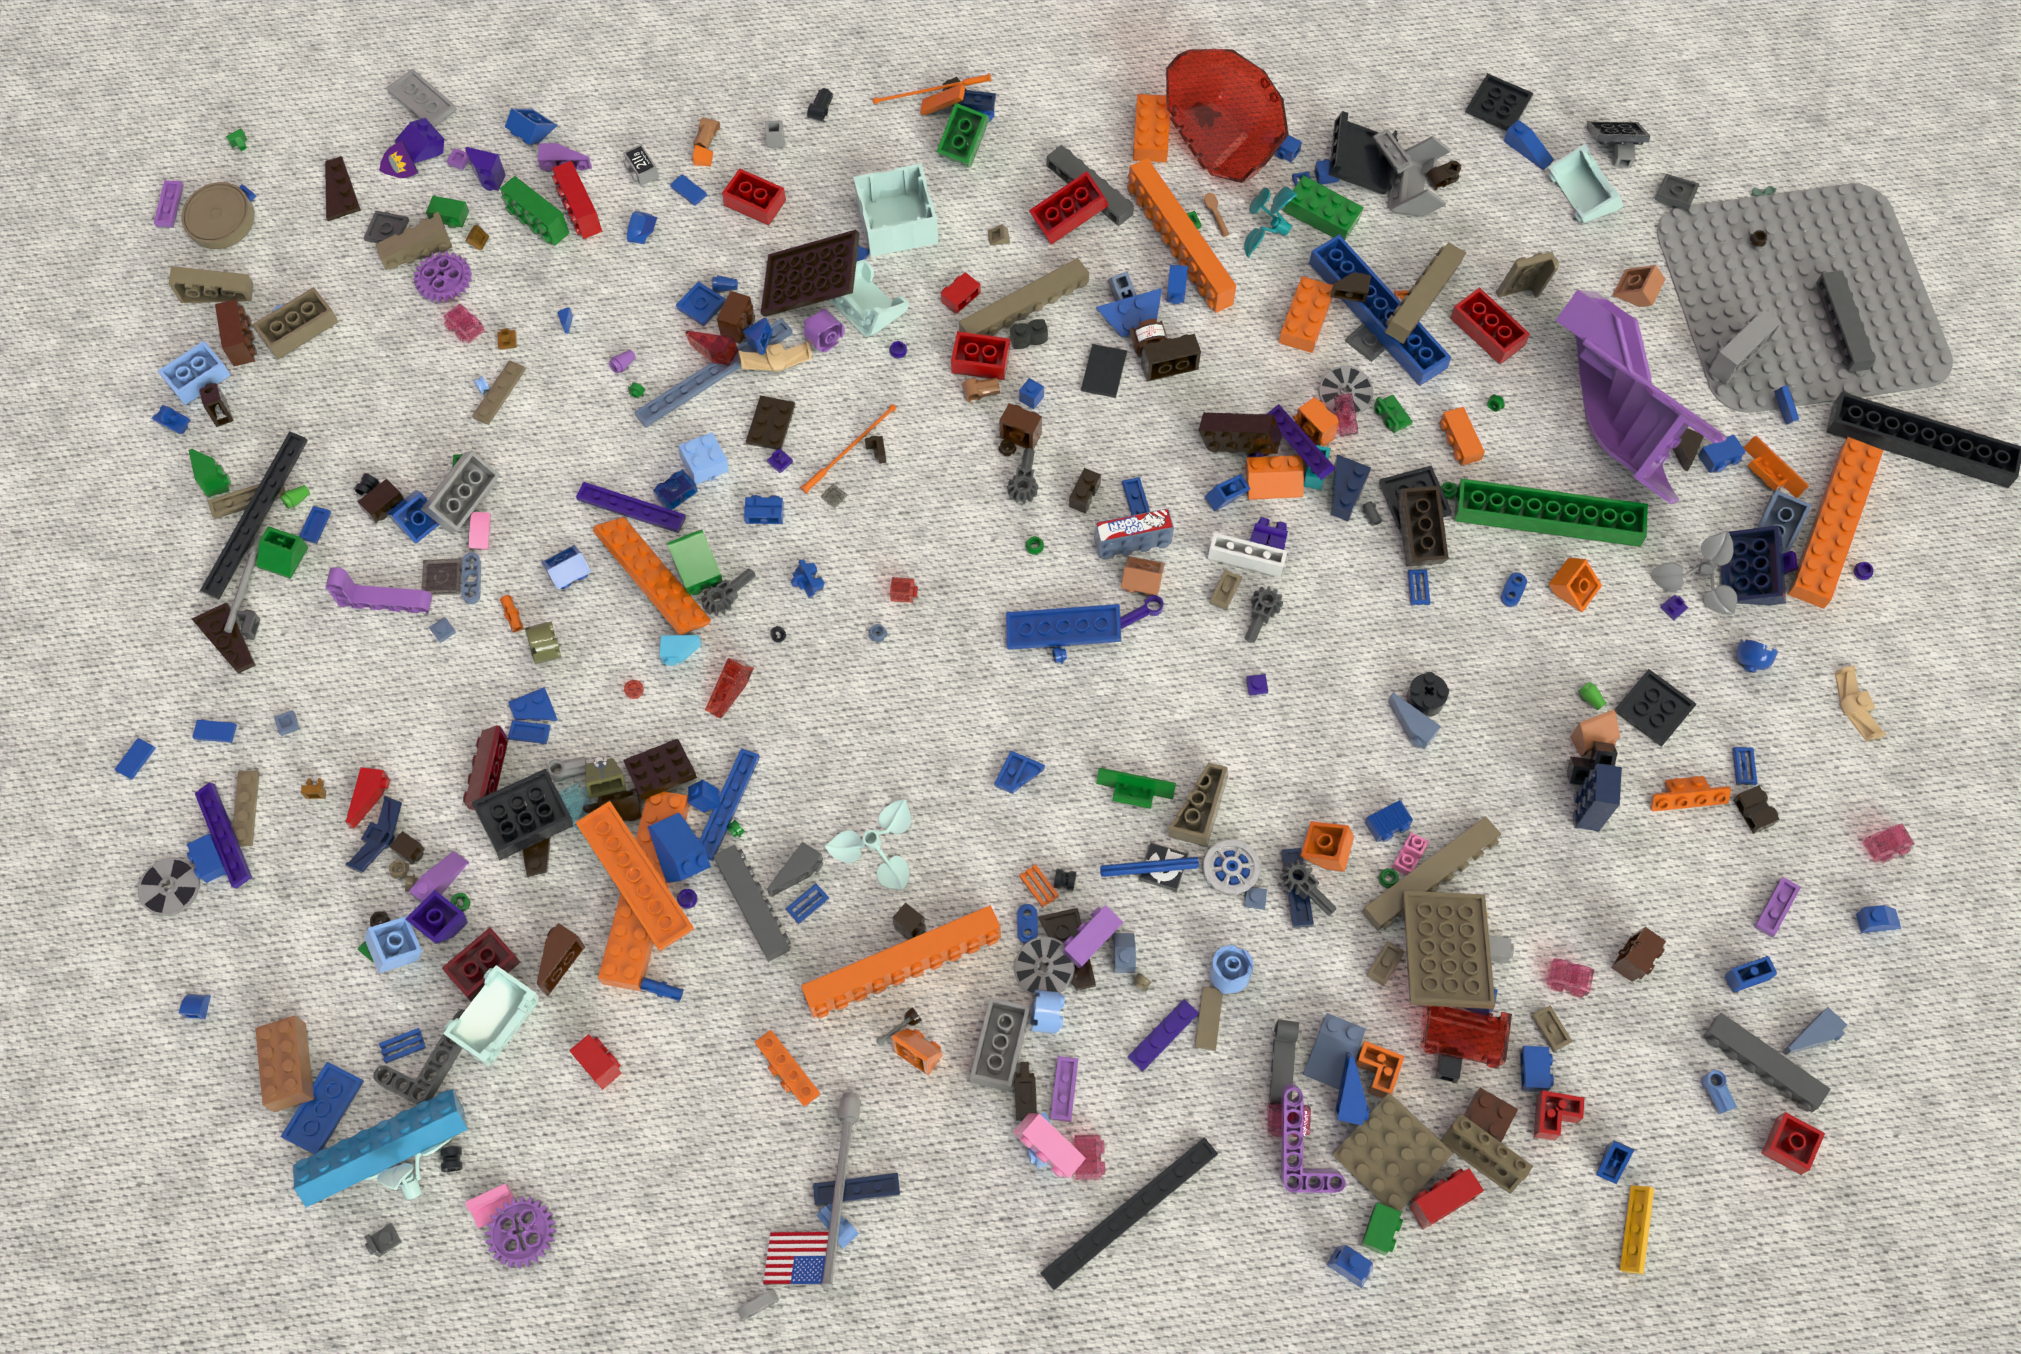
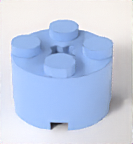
M1227 945L1218 949L1213 957L1210 968V979L1213 985L1223 994L1237 993L1244 990L1249 984L1253 971L1251 955L1243 948L1241 950L1234 945Z
M1034 990L1033 996H1036V1002H1032L1030 1025H1033L1031 1031L1056 1034L1063 1026V1016H1060V1011L1064 1007L1065 995H1060V992Z

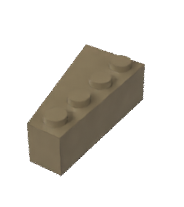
M439 212L434 213V217L429 220L423 219L419 221L420 224L414 228L408 227L404 229L403 233L399 236L394 234L375 244L385 270L395 269L398 265L412 263L416 259L430 257L432 253L445 252L452 248Z
M171 266L168 283L180 303L226 302L235 299L238 302L251 301L254 285L248 274Z
M1208 762L1194 789L1186 798L1187 800L1183 807L1180 808L1175 820L1170 824L1168 828L1169 837L1208 847L1227 783L1228 767Z

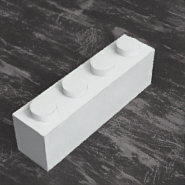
M1214 533L1208 559L1281 577L1287 551Z

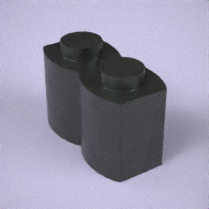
M1035 319L1029 323H1019L1010 327V340L1013 348L1024 349L1030 345H1041L1047 342L1048 328L1045 320Z

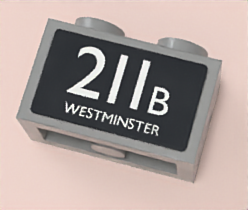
M642 144L623 152L625 157L623 163L627 170L630 169L632 171L630 173L634 182L638 181L640 186L659 178L657 167Z

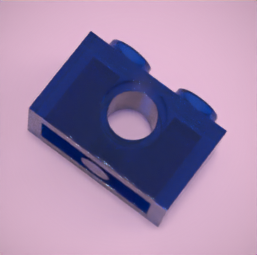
M682 469L672 474L665 482L659 483L653 489L655 498L664 508L673 510L696 494L698 490L696 483Z

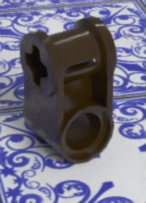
M1449 161L1446 164L1429 170L1426 177L1433 188L1437 190L1439 187H1445L1458 181L1461 164L1457 161Z

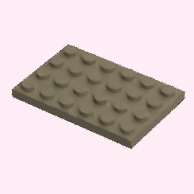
M1404 890L1402 896L1410 1005L1494 1009L1495 996L1485 895Z

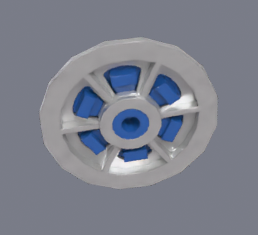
M1225 840L1216 843L1208 850L1204 858L1203 871L1207 881L1214 889L1225 894L1237 895L1248 891L1256 884L1261 873V862L1257 853L1250 845L1239 840Z

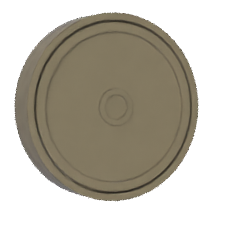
M215 182L199 188L188 198L182 210L181 221L186 233L198 245L209 249H224L238 243L247 235L253 225L255 211L250 199L238 186L227 182Z

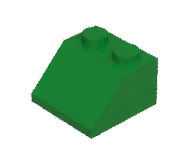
M189 449L195 481L206 496L211 497L230 491L228 485L231 484L229 475L224 473L222 465H218L212 457L194 449Z

